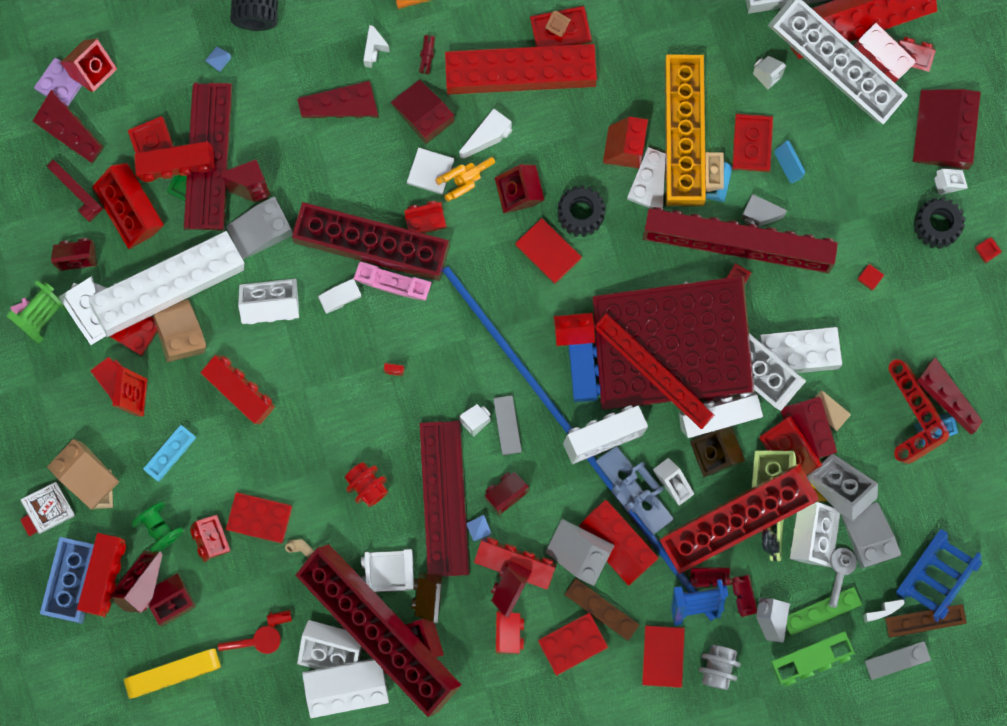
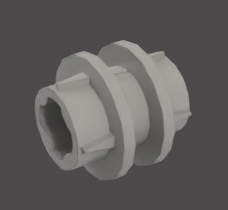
M712 645L709 654H702L701 658L708 660L706 668L699 667L698 672L703 673L702 684L727 690L730 681H737V677L731 675L732 668H740L741 665L735 661L737 651Z

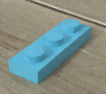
M180 425L143 470L159 482L194 442L196 437Z

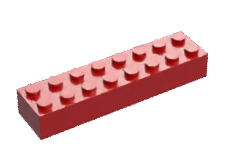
M835 0L812 8V10L850 42L859 39L875 22L885 30L937 12V1ZM790 46V49L798 59L804 58Z
M594 44L445 52L447 95L596 87L597 76Z
M798 463L666 533L660 539V542L680 574L816 503L819 497Z

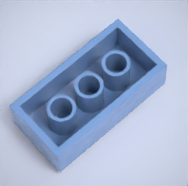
M59 537L40 611L41 615L83 624L85 613L78 611L77 607L94 544Z

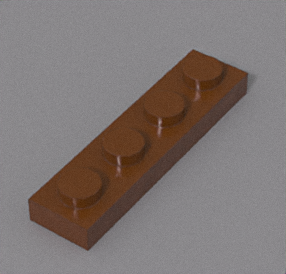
M575 579L564 594L627 641H629L639 627L638 623L577 579Z
M963 604L949 606L947 608L949 612L944 619L940 618L938 622L934 621L933 615L935 612L932 610L885 618L888 638L967 624Z

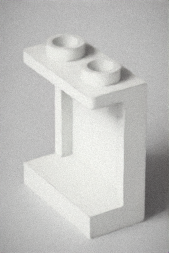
M412 549L394 552H365V557H361L362 569L365 568L366 576H362V579L374 592L413 590Z

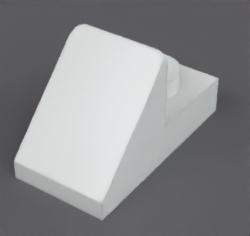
M369 25L363 61L365 67L372 68L373 62L377 61L378 51L390 52L388 44L374 26Z
M940 169L936 171L937 176L934 180L940 195L968 188L963 170Z

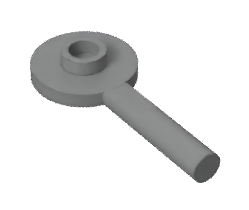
M846 548L835 550L830 557L831 567L836 572L829 606L832 608H837L844 575L851 574L857 566L855 555Z

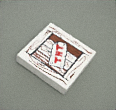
M56 482L21 499L22 505L39 534L74 517L73 511Z

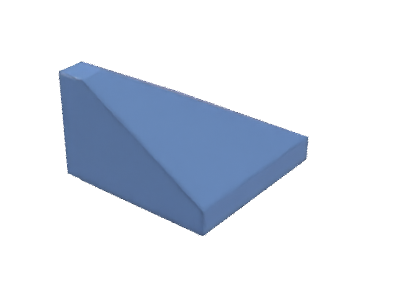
M216 47L205 61L220 72L230 61L231 56L228 52Z
M484 515L466 523L473 541L491 535Z

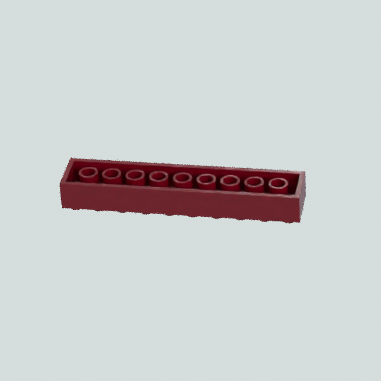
M659 207L648 209L642 239L828 274L835 265L838 242H834L831 238L816 239L815 236L809 234L800 236L792 231L777 232L775 228L761 229L754 224L744 226L739 225V222L736 221L722 222L719 218L715 217L705 219L701 218V215L698 214L683 215L680 211L673 210L667 212Z
M330 544L318 547L296 573L295 576L427 717L438 713L462 686Z

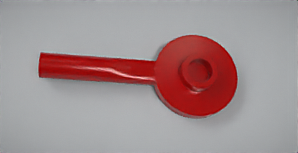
M264 626L259 628L251 639L218 643V650L224 651L255 646L259 652L271 654L279 648L281 636L275 628Z

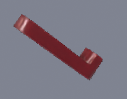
M52 159L46 165L84 204L78 209V212L90 223L103 208L57 162Z

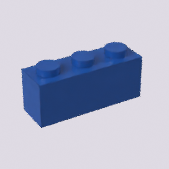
M592 343L569 345L574 403L597 401V395H601L600 384H596L595 378L599 376L598 365H594V358H597L596 346H592Z

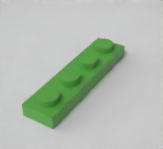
M853 587L840 593L837 608L830 607V598H827L788 615L786 629L789 636L861 606L862 603L855 588Z

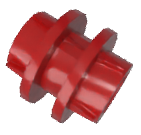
M361 462L344 477L349 483L346 491L348 493L356 491L358 496L355 498V502L359 504L364 501L369 508L378 503L388 493V490L383 485L387 480L386 477L381 476L377 478L375 476V473L378 471L376 465L369 468L364 462Z

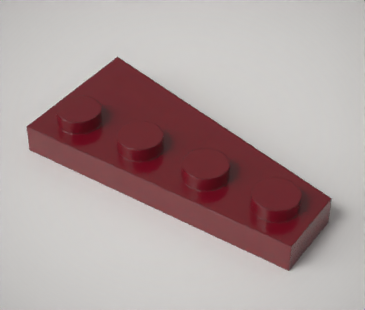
M370 81L297 98L302 118H379Z
M50 90L32 122L90 163H94L103 146L82 125L79 118L69 110L66 103L62 102L58 94L54 90Z
M933 358L916 381L972 435L983 421L938 360Z

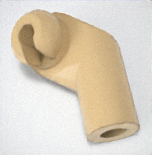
M303 539L289 540L285 545L287 552L301 551L307 558L314 552Z

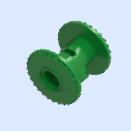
M163 502L156 503L147 508L132 522L134 528L144 524L148 529L149 535L156 540V543L150 549L152 553L165 549L184 532L182 527L171 531L159 513L165 507Z

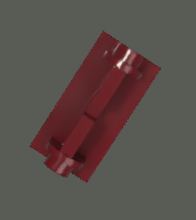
M691 568L690 582L691 586H695V588L709 587V584H713V587H716L717 580L721 579L723 585H731L730 568Z
M749 575L731 578L734 595H737V612L740 613L741 617L756 614L757 607Z

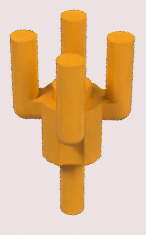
M490 157L477 166L473 163H469L466 166L459 165L437 177L435 182L437 185H440L454 178L455 183L459 187L444 195L446 201L449 202L475 187L474 182L481 178L480 172L495 164V160L493 157Z

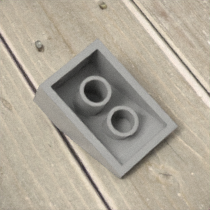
M275 197L258 204L226 226L243 260L293 235Z
M831 454L822 463L821 467L807 476L809 482L839 513L851 521L878 498V483L834 454Z
M878 502L870 504L853 521L841 514L860 569L901 556L895 536Z
M562 519L546 553L574 576L594 586L614 545Z

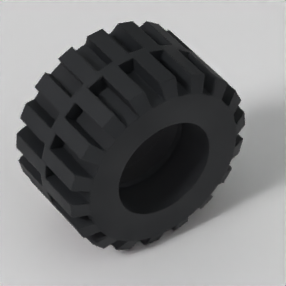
M231 0L230 21L234 26L250 31H265L276 27L278 15L277 0Z
M580 185L579 189H577V186L572 187L571 191L569 189L565 191V195L561 196L558 203V221L561 223L563 230L566 229L568 234L574 233L575 237H578V234H581L582 237H586L588 233L589 235L594 234V231H598L604 221L605 203L603 204L602 196L599 197V192H593L591 187H588V189H584L585 186ZM578 203H584L592 209L593 213L589 218L579 220L571 215V207Z
M937 197L933 198L931 201L928 200L916 214L913 226H916L914 232L919 234L917 236L919 240H924L923 244L925 246L928 243L930 248L937 246L938 249H942L943 246L948 247L951 243L953 244L961 235L965 224H963L965 216L962 217L964 212L962 209H958L959 205L957 203L955 205L952 204L953 200L948 199V201H945V197H941L939 200ZM930 216H943L948 221L949 230L944 232L935 230L930 224Z

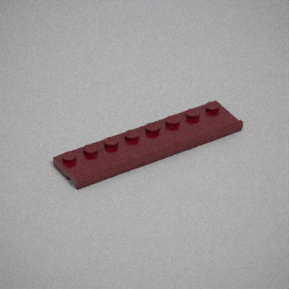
M194 82L192 86L189 144L208 141L213 147L215 169H209L205 173L191 172L187 176L184 230H224L226 184L220 173L227 171L232 100L231 83L198 84V82Z
M460 421L419 423L428 574L443 575L442 577L469 576Z

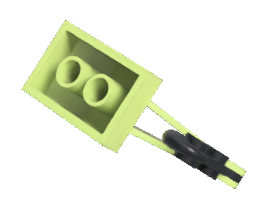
M755 451L752 488L795 466L796 456L794 451ZM784 520L777 523V536L774 534L773 525L762 531L763 550L770 553V561H781Z

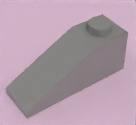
M921 642L864 662L870 679L873 680L931 661L925 642Z

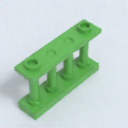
M37 280L35 284L41 289L21 313L15 314L11 310L7 317L39 344L44 339L39 335L41 328L59 308L65 312L68 310L59 296H55L52 293L54 289L46 282L41 284Z

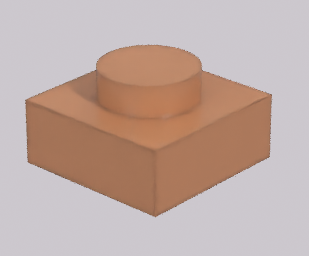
M554 11L545 28L562 37L571 19Z

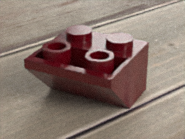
M179 573L155 585L153 598L149 602V608L158 625L162 627L197 607Z

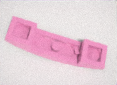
M359 262L354 276V280L368 286L426 301L432 284L419 278H410L382 270L378 266Z

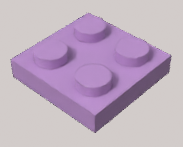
M54 58L34 89L46 97L50 90H54L62 102H65L68 106L82 85L68 75L60 60Z

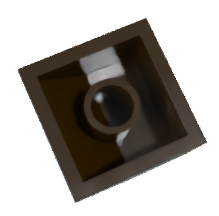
M732 426L711 431L690 441L703 477H708L745 462Z
M419 573L418 579L414 578L413 590H417V597H413L412 609H415V616L438 623L443 575Z

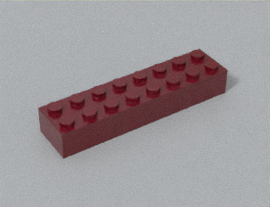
M302 202L292 235L293 242L298 245L439 282L450 247L449 240L304 202Z

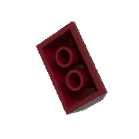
M256 159L220 173L228 191L252 202H262L268 199V196H271Z
M821 397L785 406L780 411L783 420L790 416L792 417L818 458L837 453Z

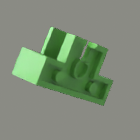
M844 631L770 662L778 684L784 683L786 687L796 683L795 678L800 677L802 680L815 675L814 670L816 669L822 672L832 668L833 662L839 660L841 664L851 660L850 655L855 653ZM844 641L849 653L835 658L830 646ZM794 662L798 674L782 680L777 668Z

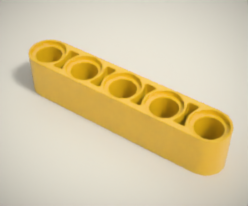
M214 648L125 678L123 681L128 697L132 699L221 668Z

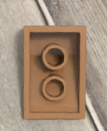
M189 300L180 301L153 315L166 362L204 354L206 344Z
M75 439L47 466L60 482L92 510L119 483L117 478L84 443Z

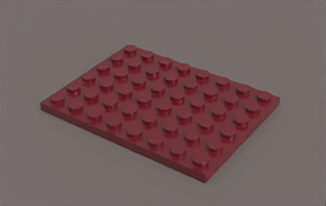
M743 276L593 296L595 325L607 313L698 399L754 393ZM595 329L602 410L625 408L631 405L636 407L672 402Z

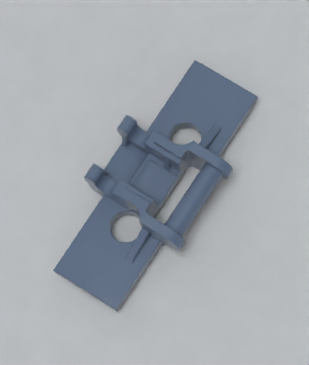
M617 446L595 461L613 483L612 486L614 488L611 491L628 512L632 510L633 513L638 515L652 535L674 520L656 497L664 488L657 484L644 467L645 464L643 462L633 467ZM618 471H624L627 474V478L625 480L620 479ZM637 471L652 488L653 493L648 490L644 492L636 483ZM642 502H649L651 505V510H644L642 508Z

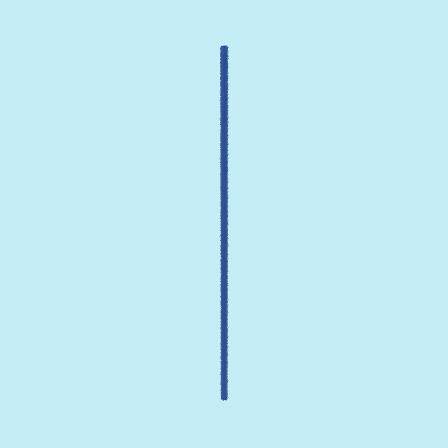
M449 267L443 269V273L564 431L569 434V431L573 428L451 269ZM594 456L587 458V461L611 491L614 488L612 486L613 483L595 462L596 458ZM632 510L627 511L689 593L698 592L694 586H691V582L683 572L678 573L662 544L655 535H652L638 515L633 513ZM713 611L705 613L710 621L717 617Z

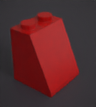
M627 117L609 126L603 163L639 169L648 119Z

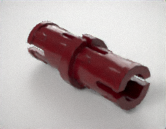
M429 35L423 36L419 73L421 74L424 73V67H426L425 74L431 73V61L434 58V36L430 37V43H428Z

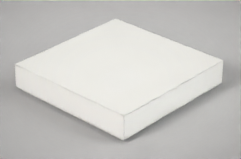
M418 148L407 184L443 195L447 182L437 185L435 179L452 169L454 158Z

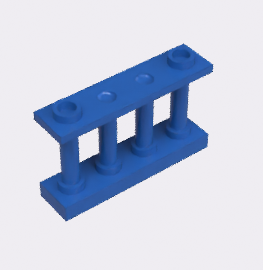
M942 529L939 530L896 591L897 597L905 600L906 597H912L934 611L933 618L936 622L940 618L944 619L949 612L948 606L972 572H977L982 565L980 553L977 552L974 558L948 543V534ZM940 549H945L968 564L963 574L938 559L937 553ZM929 565H934L956 579L957 582L950 590L928 576L925 570ZM918 581H923L945 595L946 598L939 606L916 591L915 584Z
M722 579L717 580L716 589L689 594L683 592L682 586L675 587L671 601L674 626L682 625L683 618H686L688 615L715 611L716 618H721V614L724 611L725 597H728L727 586L722 584Z

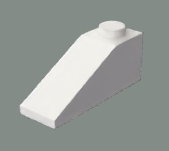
M493 109L459 151L460 158L465 159L501 142L503 138H507L512 132V122Z

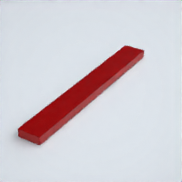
M607 313L594 326V329L700 429H703L715 416L711 410Z

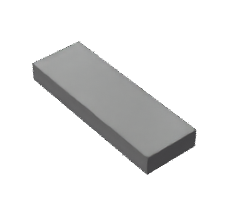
M513 396L493 398L502 456L522 453Z

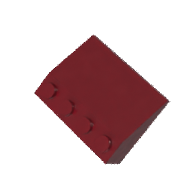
M965 89L920 91L912 162L969 170L974 161L980 91Z

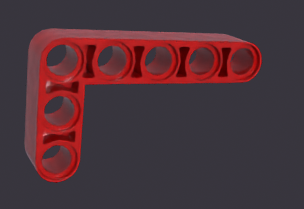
M895 359L890 362L888 370L924 429L895 448V458L900 462L910 464L945 443L949 438V432L922 386L916 381L917 378L909 365L902 360ZM899 365H902V366H903L902 372H900V373L897 374V373H896V368H897ZM912 381V387L906 390V383ZM918 397H922V403L916 406L915 400ZM931 413L932 419L929 422H925V416ZM941 429L942 435L939 438H935V432ZM924 439L925 446L919 449L918 443L920 440ZM908 450V457L902 459V452Z

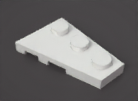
M648 147L627 200L650 209L653 207L663 209L665 153Z
M92 276L59 296L91 345L106 336L89 305L88 297L97 294Z

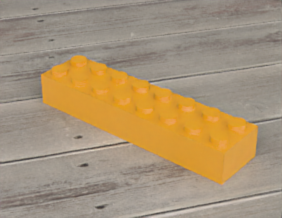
M666 55L665 58L666 206H704L706 200L704 55Z

